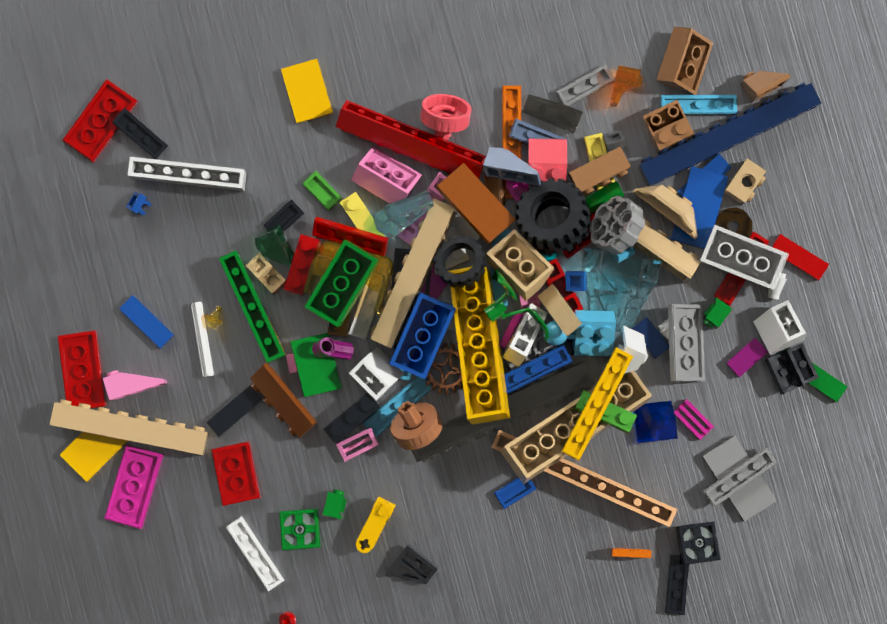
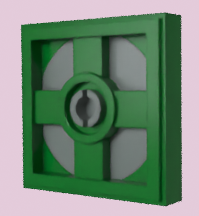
M318 509L279 511L282 550L321 547Z

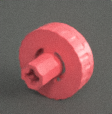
M430 95L422 102L420 119L427 127L434 129L435 136L449 140L452 132L463 131L469 126L471 106L464 99L454 95Z

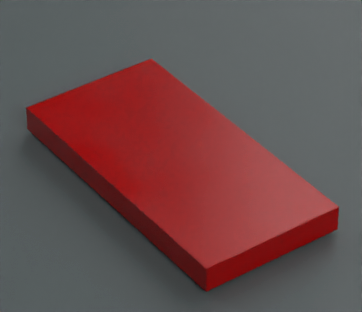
M106 79L62 141L94 163L119 129L112 121L124 108L131 113L138 101Z
M97 331L57 336L66 400L72 401L71 405L78 407L79 403L91 405L90 409L105 407L106 399Z

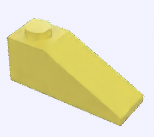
M356 192L340 202L342 208L357 229L385 237Z

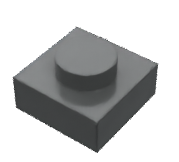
M621 130L603 134L608 151L618 147H626V140Z

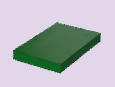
M327 333L290 341L304 398L342 388L335 359L329 357L318 358L312 352V346L315 342L326 337L329 338ZM322 344V349L326 352V348Z

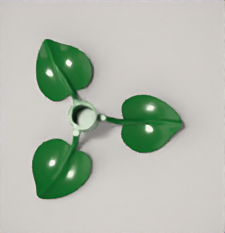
M498 270L494 271L491 279L500 283L506 291L497 301L483 309L490 321L494 322L499 317L505 319L508 316L528 312L541 327L545 335V341H547L549 338L547 326L533 309L528 307L505 313L507 308L503 301L509 295L514 301H517V297L503 275Z

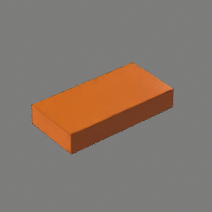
M612 548L611 556L651 558L652 551L649 549Z

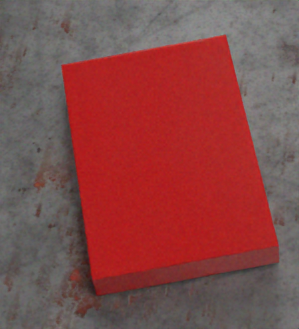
M250 441L211 449L222 506L261 498Z

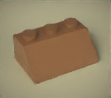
M674 27L656 80L669 88L696 95L713 42L692 28Z

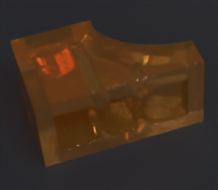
M618 66L610 106L617 107L620 99L626 93L636 92L637 88L641 87L643 76L640 75V69Z

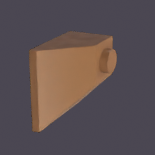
M752 71L743 76L744 80L741 82V86L751 103L785 85L791 76L786 73L758 71L754 74Z

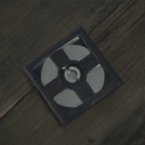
M714 521L676 527L682 565L721 560Z

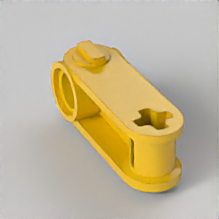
M380 496L377 498L370 512L371 514L356 541L358 551L368 553L373 549L396 507L395 504ZM365 539L369 540L368 544L370 545V547L367 546L366 548H363V543L361 541H364Z

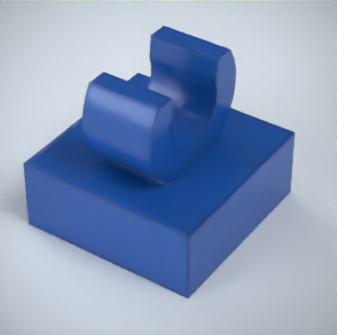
M135 191L125 208L136 214L145 215L146 212L142 211L141 207L143 204L151 206V203L146 200L147 197Z
M586 271L565 272L566 291L587 290Z

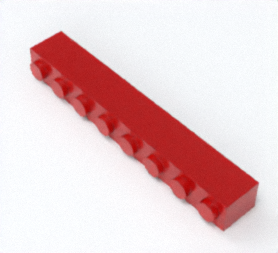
M348 100L345 101L340 110L335 127L343 132L354 134L360 139L369 140L380 147H386L395 153L403 154L415 161L426 163L432 168L446 171L448 174L454 172L463 163L478 179L482 174L483 163L486 158L483 154Z

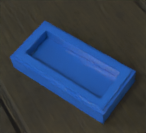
M518 477L494 492L503 509L536 490V487L531 480L523 484Z

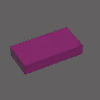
M754 338L726 364L739 378L768 351Z

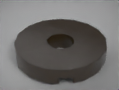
M736 207L727 208L717 216L715 225L729 230V222L734 221L738 224V230L735 233L750 237L753 229L752 220L744 210Z

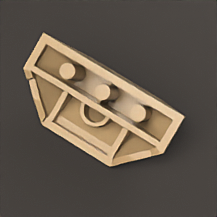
M663 185L637 188L633 191L638 198L696 240L698 234L695 212L691 206L693 203L685 197L679 198L676 195L677 191L669 185L667 188Z

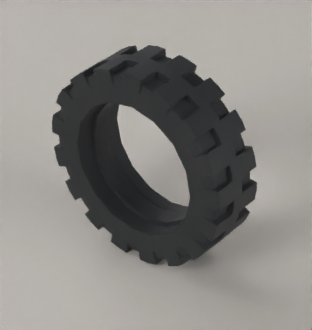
M456 235L457 237L448 238V241L442 242L440 244L441 247L437 248L436 256H434V266L444 283L450 284L451 287L459 286V288H464L466 285H473V282L479 281L481 279L480 276L484 275V268L487 267V257L476 239H471L470 236L462 237V235ZM458 249L472 250L476 255V261L469 271L463 274H452L447 271L445 263L452 252Z

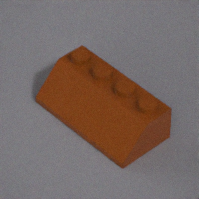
M265 363L250 378L252 380L250 385L257 393L262 392L265 396L263 398L264 402L269 408L273 406L276 409L275 415L281 422L286 421L290 426L287 429L293 437L298 436L301 438L318 424L270 364Z

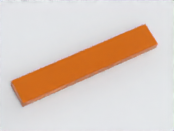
M502 86V148L509 150L521 159V142L508 137L514 120H521V86ZM505 180L506 199H514L506 189L507 180Z

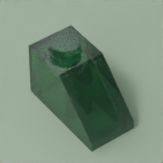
M280 225L259 232L254 240L257 249L261 251L262 255L287 266L291 265L294 252Z

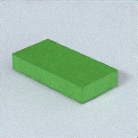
M317 171L302 183L328 211L342 199Z

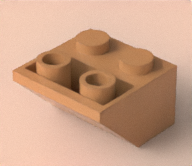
M678 100L643 116L649 138L657 154L663 149L675 146L676 143L682 140L692 138L694 135Z

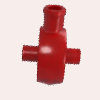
M284 612L279 617V623L296 624V617L292 612Z

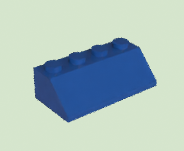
M419 292L389 364L426 379L456 308Z

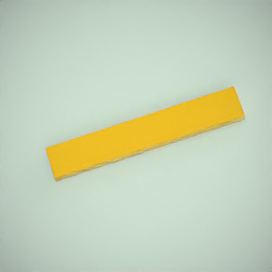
M617 347L614 349L561 451L562 453L577 461L580 460L633 358L632 355Z

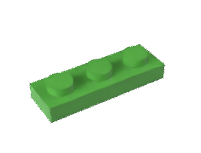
M583 390L575 407L576 410L583 411L591 393ZM609 402L600 421L629 434L637 415Z

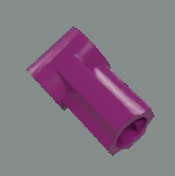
M328 337L315 342L312 346V352L318 358L329 357L342 360H351L354 349L352 343L334 341ZM322 344L325 346L326 352L322 349Z

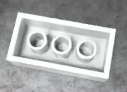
M714 225L700 261L775 290L789 254Z

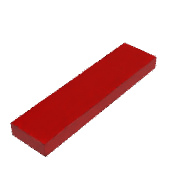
M320 217L314 219L312 236L342 244L344 240H348L367 252L385 256L388 237Z
M754 231L749 237L765 245H768L770 242ZM728 272L713 297L731 306L746 279Z

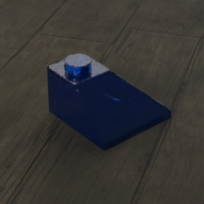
M672 401L645 403L634 411V414L637 415L635 419L637 443L678 439Z

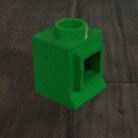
M715 298L703 314L705 316L703 323L711 329L713 327L719 328L732 308L720 299Z
M333 489V492H328L322 515L338 519L343 518L341 512L344 513L347 499H344V491Z

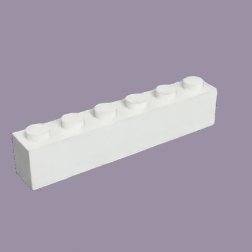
M130 157L128 176L131 179L245 192L247 172L244 169Z

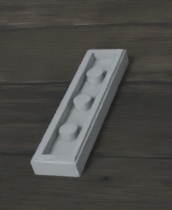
M765 447L703 490L713 507H716L778 462L768 448Z

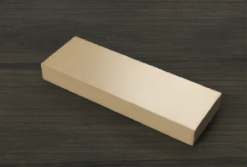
M553 284L538 295V298L566 336L570 335L582 324Z

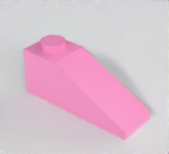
M118 370L107 373L108 377L103 378L108 398L111 401L168 384L165 379L119 373Z

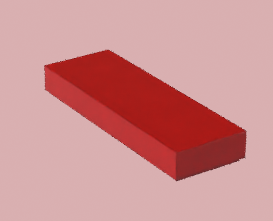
M779 234L772 245L773 248L789 254L787 258L788 263L817 281L821 279L829 266L827 262Z

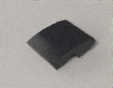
M803 343L765 359L781 395L819 378Z

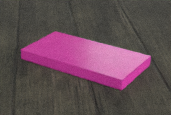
M128 444L125 445L104 519L139 529L143 528L163 454Z

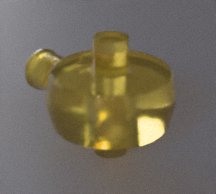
M216 306L215 311H212L210 315L206 314L205 319L208 320L207 326L209 328L215 329L217 324H222L223 320L219 319L222 310L221 306Z

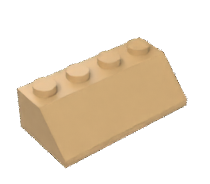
M645 220L644 229L640 232L638 240L633 247L686 283L691 279L701 263L697 260L699 257L691 251L688 253L684 251L680 243L675 240L671 242L666 238L667 235L659 229L655 231L650 227L651 224Z

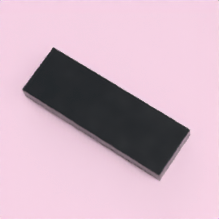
M125 108L112 121L114 125L156 160L168 147L164 141Z
M250 385L206 423L220 437L263 399Z
M670 555L665 613L685 615L689 565H682L681 556Z

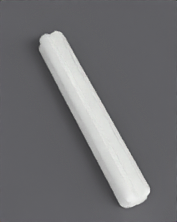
M194 302L191 304L202 376L211 377L214 375L203 305L202 302Z

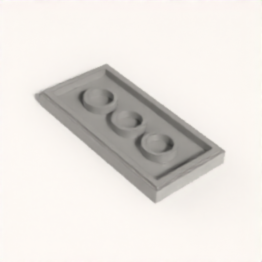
M668 304L670 380L705 381L702 305Z
M736 436L731 437L702 456L717 480L749 459ZM761 475L729 497L744 522L777 501Z

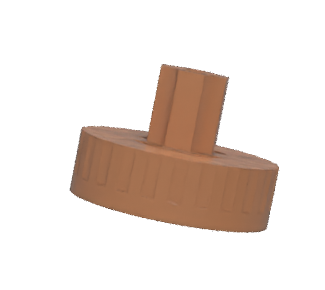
M407 401L398 407V413L391 422L390 430L401 448L416 450L427 446L438 437L442 430L443 422L433 405L425 402L415 404Z

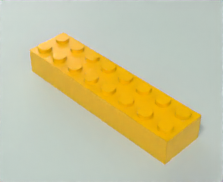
M488 266L484 268L485 273L480 276L481 279L473 282V285H466L464 288H459V286L451 287L453 307L456 308L454 319L467 419L471 424L510 418L497 320L491 322L483 310L494 303L491 272ZM472 267L451 270L448 272L452 274H463L469 271Z

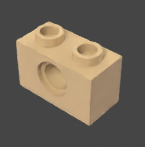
M747 158L724 193L741 205L746 201L749 203L755 195L753 192L755 187H760L766 179L763 176L766 170ZM742 179H749L751 186L744 187Z

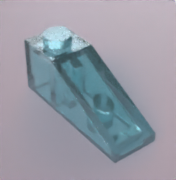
M424 191L386 205L373 216L376 229L393 239L434 206L430 193Z

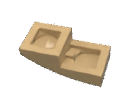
M260 252L246 265L273 295L285 286L286 280Z

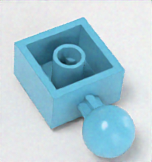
M575 310V315L582 324L568 336L563 333L556 321H551L546 325L549 332V338L546 342L556 346L563 344L566 339H573L574 355L611 356L613 353L616 330L614 311Z

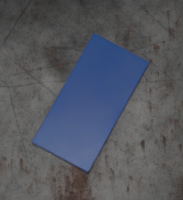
M691 166L683 197L693 203L691 206L695 212L698 237L695 240L674 224L670 240L705 250L717 219L728 176Z

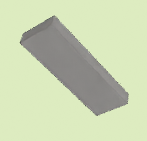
M606 64L556 91V94L566 109L611 84L615 79Z

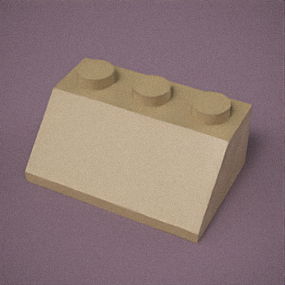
M515 229L486 253L487 263L495 271L498 270L507 283L525 301L541 289L554 270V267Z

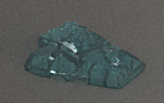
M585 248L582 271H586L587 290L585 292L588 311H614L616 319L615 331L620 332L623 326L631 329L651 290L658 281L661 261L632 255L618 263L610 252L606 253L602 249Z

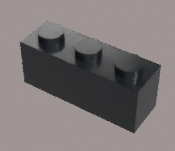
M366 393L323 428V430L335 444H338L381 407L369 393Z

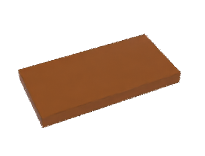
M464 163L436 186L440 194L487 244L493 241L516 220Z

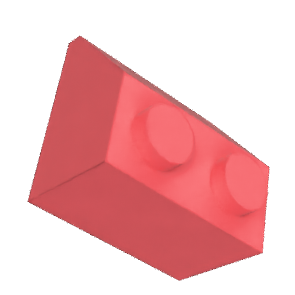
M529 138L528 165L538 171L540 180H543V182L548 181V178H554L555 181H558L559 178L564 179L565 182L567 181V139Z

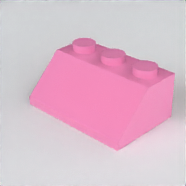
M373 146L358 164L351 181L400 210L414 190L422 174Z

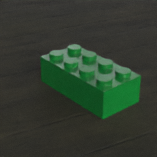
M344 240L307 301L305 308L336 327H341L380 259L352 242Z

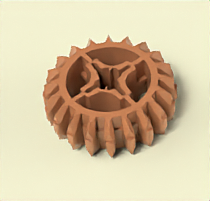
M444 343V349H441L439 346L435 357L448 353L447 358L443 363L433 362L431 368L441 372L440 383L433 379L430 369L426 378H429V381L425 383L426 386L433 383L434 385L431 390L434 391L436 387H439L438 394L442 393V389H446L445 393L449 395V389L451 388L455 394L457 393L456 386L460 390L463 389V386L460 384L462 382L461 370L452 365L453 355L460 360L459 350H454L455 344L451 345V349H447V343ZM450 359L449 368L452 367L454 371H448L443 379L444 373H442L443 370L441 371L440 367H444ZM449 375L461 376L455 383L445 385Z

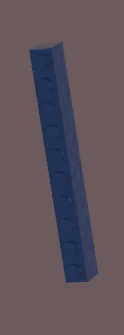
M805 82L794 87L795 91L791 93L785 91L777 96L778 99L774 101L768 99L760 104L761 107L757 109L751 107L745 110L743 116H732L722 126L718 123L710 127V131L705 134L699 132L693 135V139L688 142L682 140L676 143V148L671 150L668 148L658 152L659 156L653 159L649 156L641 160L642 164L639 165L638 169L647 187L666 180L691 168V166H695L818 107L821 101L812 83L807 85Z

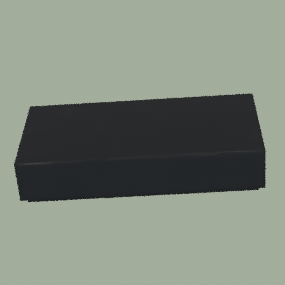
M291 199L264 226L278 239L305 213Z

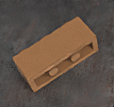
M618 147L569 172L568 176L575 187L579 188L584 196L594 191V187L598 185L604 187L611 183L610 179L616 176L619 179L627 175V170L631 166L621 147Z

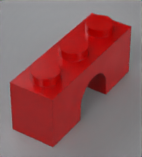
M300 234L284 286L285 291L304 297L310 270L320 246L319 239Z
M557 258L550 261L549 263L554 267V270L546 280V285L549 287L553 284L574 313L575 310H583L575 292L566 291L565 273Z

